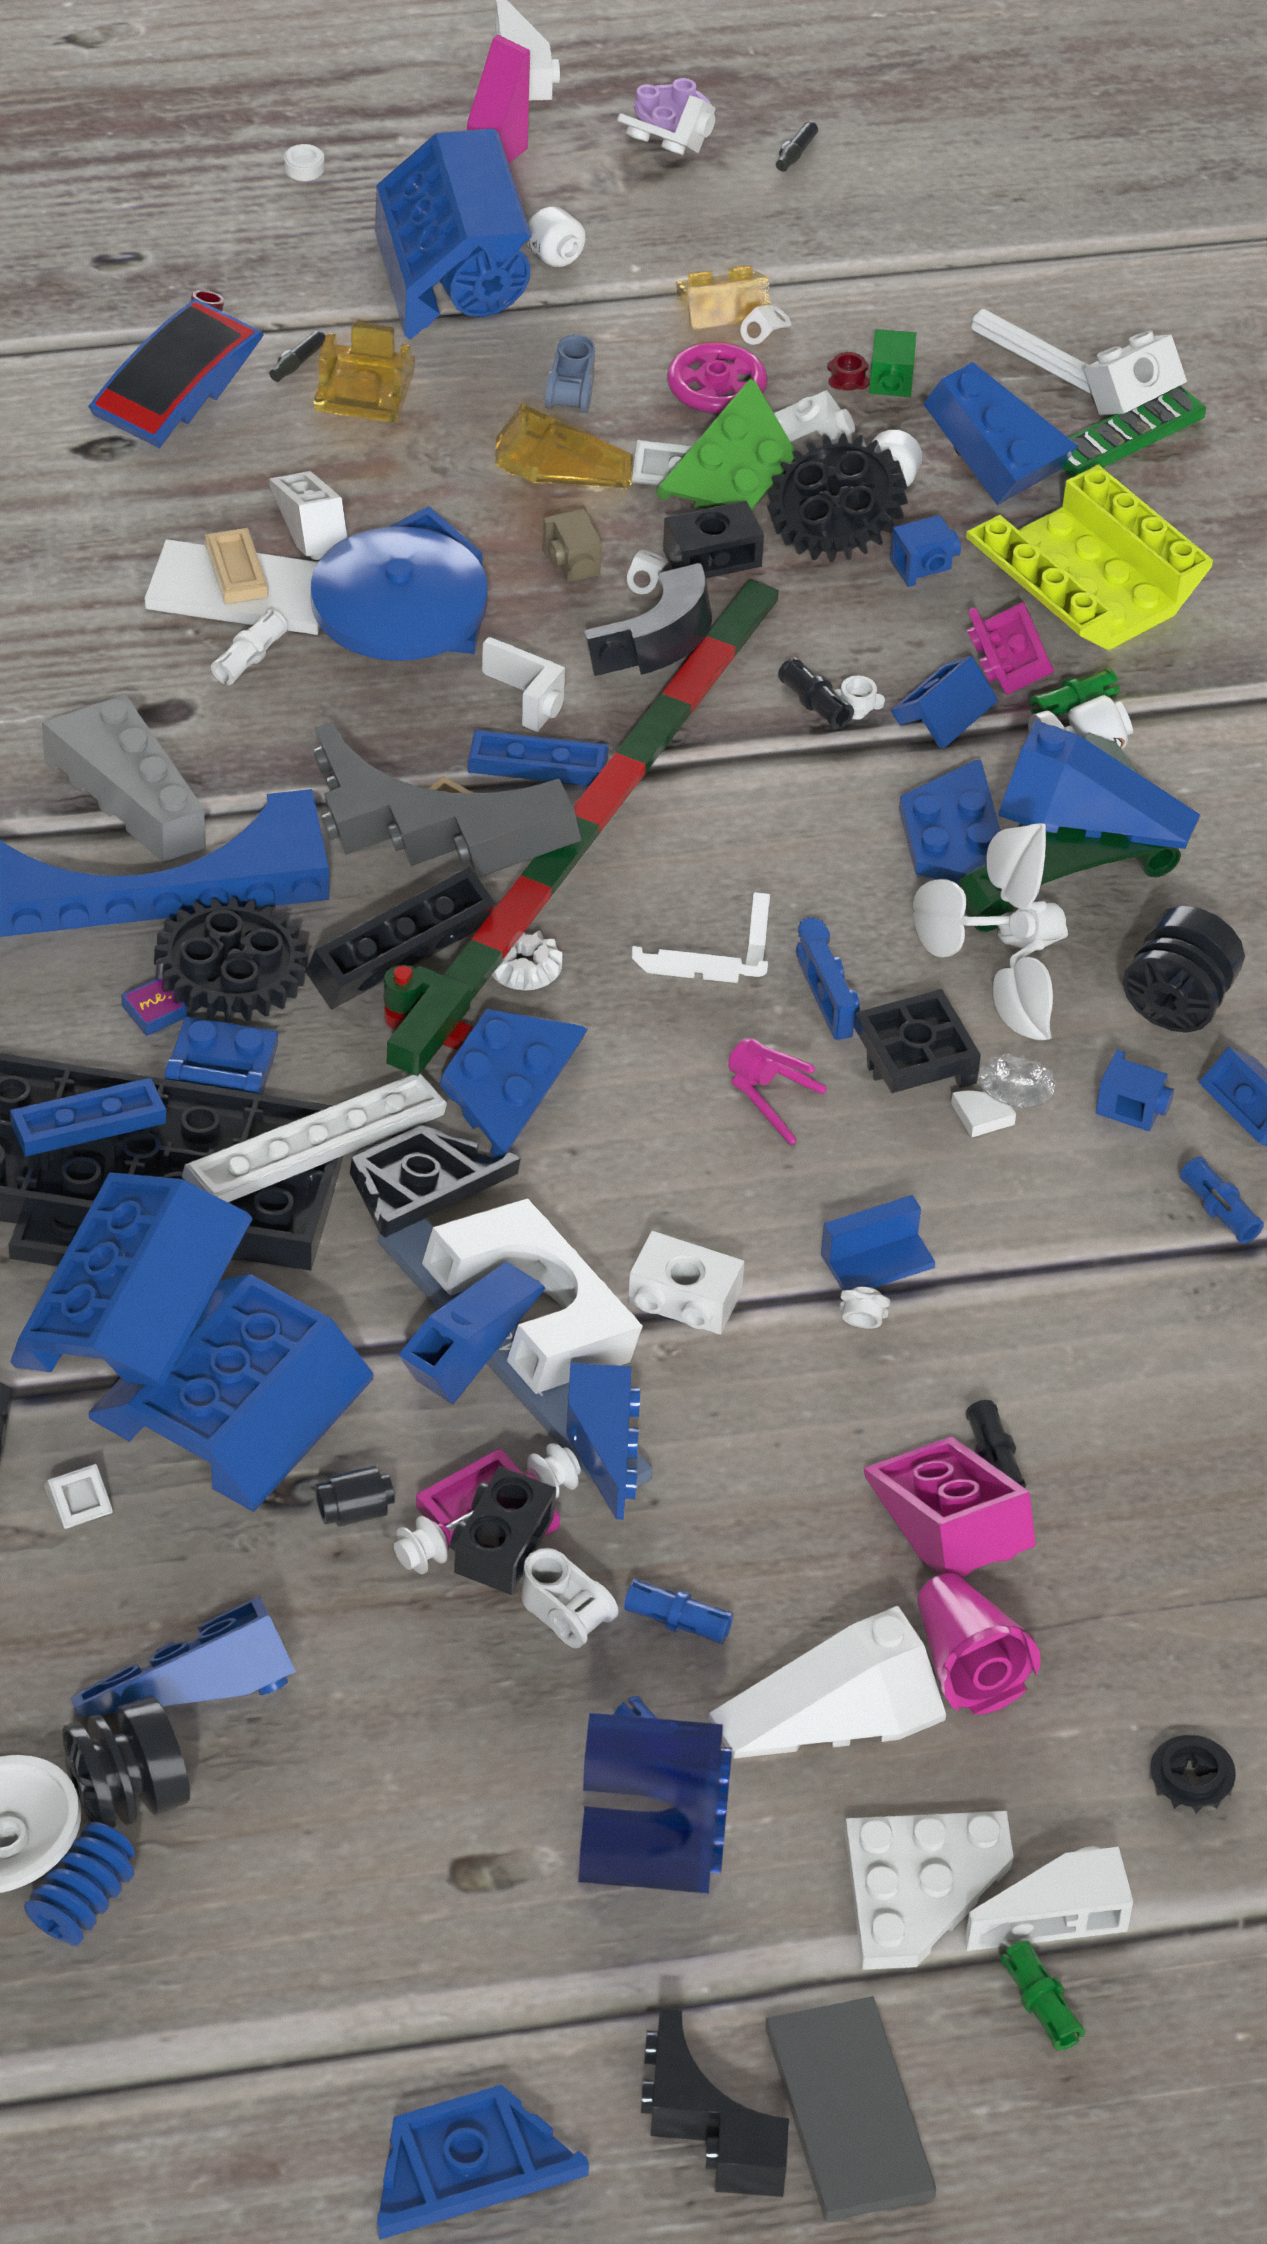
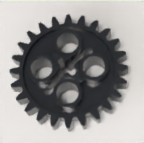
M842 433L838 443L832 444L829 436L825 435L823 446L817 448L813 442L808 441V453L804 455L794 450L792 451L795 459L794 464L780 463L784 476H772L771 479L775 489L767 491L771 503L767 508L776 533L781 534L786 546L793 544L798 555L808 549L812 560H816L823 551L826 552L829 562H833L837 552L843 551L846 559L850 560L852 549L857 547L862 553L867 554L868 547L866 543L872 540L882 545L883 540L880 532L883 530L892 533L894 527L892 519H903L904 517L901 505L908 504L905 493L908 487L900 462L898 460L894 461L889 448L881 451L877 440L872 441L866 446L863 435L859 434L853 443H849L846 433Z
M235 897L230 898L228 906H221L216 898H211L210 908L205 909L202 905L195 902L193 903L192 915L180 909L177 911V922L173 920L165 921V932H158L157 945L154 948L156 979H162L163 992L174 990L173 1002L175 1004L189 1000L190 1013L203 1007L207 1008V1019L213 1018L217 1011L224 1012L227 1022H231L234 1013L239 1012L246 1021H251L253 1010H257L267 1017L269 1016L270 1004L283 1009L285 1008L286 997L294 999L297 997L298 986H304L305 972L307 970L308 954L305 953L306 940L298 939L299 928L297 926L287 928L288 917L286 915L273 919L271 906L259 912L255 910L254 900H250L245 907H238Z

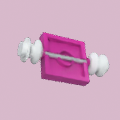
M550 1443L546 1448L547 1457L545 1459L535 1453L528 1456L527 1475L525 1476L556 1487V1500L559 1497V1486L561 1484L570 1490L577 1488V1475L580 1474L581 1470L576 1456L570 1449L566 1447L561 1448L556 1443ZM501 1448L416 1494V1508L423 1516L416 1519V1531L413 1533L405 1527L398 1528L396 1532L397 1542L394 1543L396 1556L406 1569L411 1570L413 1568L417 1573L425 1574L428 1571V1559L433 1558L438 1563L447 1561L448 1545L450 1546V1541L460 1520L466 1522L469 1520L473 1513L472 1502L479 1485L482 1482L490 1483L499 1466L523 1474ZM556 1510L554 1512V1519L544 1536L560 1528V1515Z

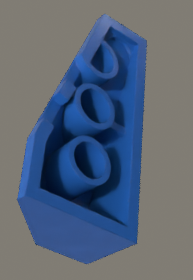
M1036 720L1021 749L998 816L1026 826L1043 823L1046 824V832L1057 833L1060 826L1084 829L1085 837L1100 838L1101 832L1124 834L1133 843L1186 849L1199 821L1200 814L1080 735Z

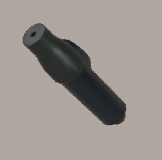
M806 122L792 140H786L779 151L780 158L776 162L778 170L786 171L790 165L794 164L801 157L802 152L818 133V127L815 122Z
M314 331L294 349L284 351L278 358L277 365L269 372L271 379L279 382L285 376L295 372L303 362L326 343V334L322 331Z

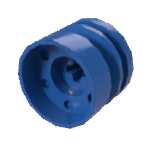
M478 246L467 259L460 261L441 278L440 283L457 310L467 316L485 317L497 314L511 306L524 293L530 280V264L521 248L513 252L503 262H499Z

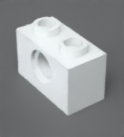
M1153 331L1139 333L1129 338V346L1123 349L1118 346L1104 350L1097 354L1098 361L1084 367L1099 415L1124 414L1187 382L1171 334L1154 336Z
M651 1231L630 1272L628 1304L638 1307L647 1313L659 1314L686 1323L693 1328L704 1329L721 1335L742 1293L744 1260Z

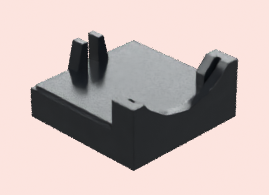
M942 989L855 1012L854 1029L867 1050V1068L869 1071L874 1070V1081L884 1079L891 1093L955 1076L959 1088L977 1084L981 1054Z

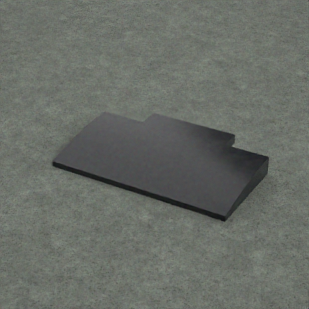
M0 1053V1221L16 1223L9 1242V1259L58 1267L109 1173L185 1180L182 1175L186 1164L333 1105ZM146 1078L152 1079L166 1108V1124L26 1157L11 1126L10 1110ZM344 1156L228 1202L247 1212L253 1218L232 1258L311 1271Z

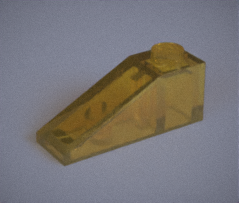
M521 403L496 436L495 465L510 474L518 475L528 481L627 489L632 484V454Z

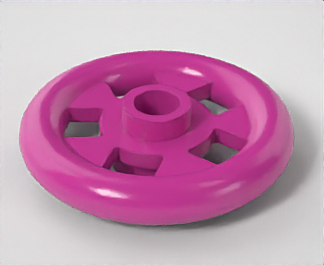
M709 342L691 346L680 352L669 365L667 382L673 395L686 406L702 412L721 414L747 383L739 382L738 374H749L763 394L767 385V373L762 362L750 351L729 343ZM718 359L728 360V361H732V362H734V363L731 365V364H729V363H727V362H725V361L718 360ZM697 362L702 364L698 370L689 368V366ZM695 381L702 389L694 391L687 384ZM730 391H732L733 394H734V395L722 396V397H718V396H717V395L726 394V393H728V392H730Z

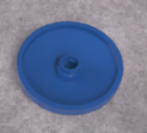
M383 527L352 535L334 545L323 555L317 563L311 578V607L314 618L320 628L342 647L357 654L381 660H417L449 651L464 642L476 631L486 613L488 584L486 574L479 560L465 546L452 538L421 528Z

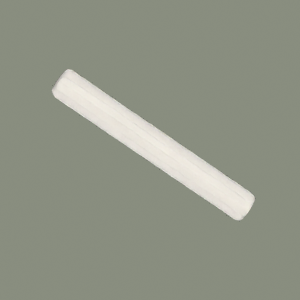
M981 309L974 315L971 326L974 332L1092 395L1084 371V367L1088 366L1087 363L986 309Z

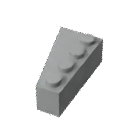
M126 694L42 722L45 762L54 770L58 768L63 770L69 776V783L80 792L86 790L96 798L99 808L109 817L115 815L126 824V831L162 862L165 863L206 848L203 806Z

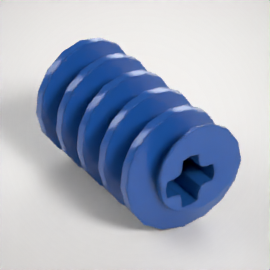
M99 1822L88 1823L82 1830L81 1837L74 1840L68 1853L56 1864V1868L50 1870L44 1877L43 1885L37 1886L30 1895V1901L25 1902L24 1909L30 1920L47 1935L59 1939L68 1945L78 1946L84 1939L81 1929L91 1930L97 1923L94 1913L104 1914L110 1907L107 1897L116 1898L121 1893L122 1887L119 1881L129 1882L135 1875L134 1868L128 1861L135 1856L134 1848L130 1841L119 1831Z

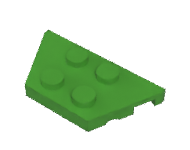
M749 379L657 489L656 496L668 500L670 495L693 500L694 507L703 509L747 501L753 512L767 495V491L773 488L772 476H783L780 463L787 462L793 464L795 460L792 453L795 450L754 380Z

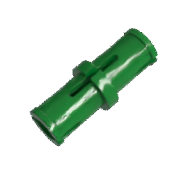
M1106 668L1101 672L1080 680L1077 678L1064 680L1061 687L1040 695L1031 696L1029 706L1033 707L1038 704L1040 706L1039 708L1032 709L1031 713L1033 715L1048 710L1057 717L1070 712L1075 706L1104 695L1108 697L1116 696L1119 694L1120 685L1110 687L1109 684L1118 682V678L1112 669Z
M1020 1941L1007 1948V1954H1002L1000 1961L1017 1984L1022 1994L1021 2003L1028 2013L1033 2012L1040 2021L1055 2050H1065L1080 2041L1078 2037H1084L1086 2030L1068 2006L1063 1996L1065 1989L1058 1978L1053 1977L1052 1979L1041 1963L1030 1941Z

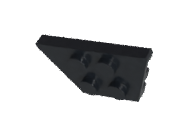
M420 1125L353 1156L349 1173L379 1233L384 1237H388L517 1175L521 1158L509 1152L501 1160L477 1153L479 1147L477 1142L461 1137H451L442 1131Z

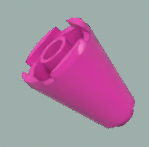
M947 1573L931 1578L919 1592L917 1602L942 1694L952 1708L960 1711L959 1707L970 1708L973 1714H987L1003 1709L1020 1698L1027 1690L1024 1682L1033 1670L1035 1675H1037L1040 1669V1650L1035 1644L1034 1639L1027 1631L959 1575Z

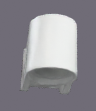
M544 1548L530 1553L526 1558L521 1590L522 1603L528 1611L549 1626L568 1646L575 1649L580 1648L586 1643L587 1635L602 1622L608 1623L617 1617L618 1606L610 1592L603 1585L588 1577L569 1561L563 1553L555 1549ZM541 1581H547V1582H551V1583L546 1584V1583H541Z

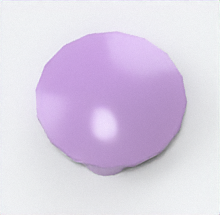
M679 78L670 85L639 86L636 91L634 109L636 115L643 122L676 132L689 95L703 99L709 104L711 103L704 95L696 91V83L694 81Z

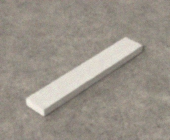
M412 1074L188 1163L184 1167L182 1177L185 1181L226 1202H230L440 1117L445 1113L447 1102L421 1074L419 1076Z

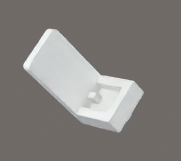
M689 95L675 133L619 113L617 121L628 127L625 134L638 140L648 142L650 136L663 140L662 148L676 154L683 155L685 149L699 153L704 138L708 137L713 130L716 108L703 99Z
M827 390L812 397L803 398L798 403L774 413L790 442L817 430L822 438L828 435L832 444L838 443L842 433H846L848 442L852 443V433L855 432L853 419L846 409L841 410Z
M491 637L484 641L482 656L483 673L524 690L522 726L538 732L549 718L557 716L564 701L565 667Z

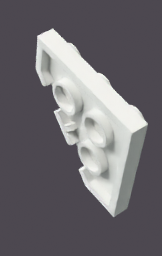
M1007 1811L846 1818L844 1832L862 1970L917 1967L931 1953V1947L947 1930L952 1931L978 1904L979 1897L995 1880L999 1882L1010 1871L1014 1856Z

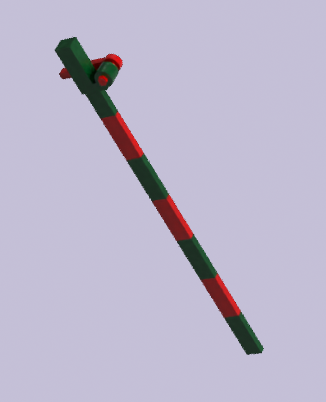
M749 579L708 632L704 640L694 650L573 808L581 841L534 857L444 975L421 966L414 968L407 965H397L386 971L383 996L385 1004L384 1020L388 1026L396 1029L387 1041L386 1064L419 1076L442 1045L457 1051L460 1049L474 1028L469 1024L461 1022L470 1009L471 1001L776 604L779 590Z

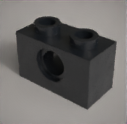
M747 501L664 518L663 552L672 569L701 563L706 579L762 567L764 533Z

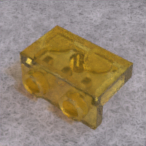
M752 266L728 268L727 275L713 276L712 271L692 272L688 274V280L676 281L677 297L688 304L689 325L693 329L742 323L755 307L771 305L768 277L753 271Z

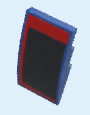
M194 299L167 319L141 343L112 375L88 407L94 416L160 449L180 421L189 424L208 397L214 400L219 398L264 335L262 331L200 300Z

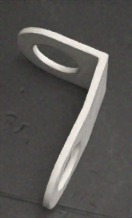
M764 305L755 307L741 324V336L748 344H760L773 330L789 328L792 323L789 317L777 306ZM775 311L778 312L779 314H781V315L783 316V318L785 319V321H782V320L775 314ZM751 322H757L761 327V333L757 338H751L747 333V327Z
M647 550L638 551L627 574L629 588L637 594L651 592L659 579L658 573H661L668 560ZM640 570L646 571L650 575L649 585L643 588L638 587L633 579L635 573Z

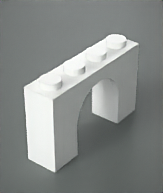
M528 1198L433 1227L422 1264L450 1296L464 1292L507 1261L545 1286L543 1292L552 1297L561 1307V1311L518 1324L507 1358V1362L535 1394L569 1383L570 1363L620 1366L631 1361L642 1325Z

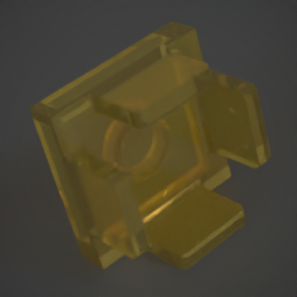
M354 322L351 328V346L336 345V334L327 333L319 355V385L314 397V411L397 423L415 370V356H411V345L402 344L399 354L394 351V328L385 325Z

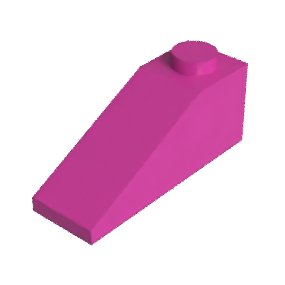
M496 35L492 40L467 121V131L495 129L500 135L509 164L528 149L530 50L503 36Z

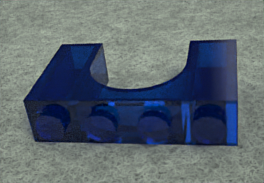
M589 1713L583 1791L645 1796L667 1802L674 1807L660 1811H631L584 1807L578 1883L709 1894L710 1873L722 1872L732 1747H721L723 1724Z

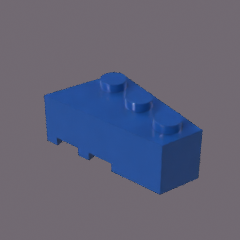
M973 362L942 378L923 403L997 505L1060 471L1079 447Z

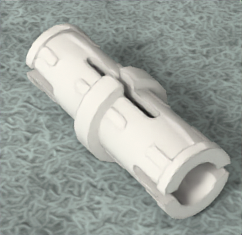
M269 609L264 612L247 631H240L234 637L230 648L211 664V671L216 679L223 684L226 682L227 685H232L252 664L260 663L266 656V650L287 632L288 624L285 618L279 612L275 611L273 613V610Z

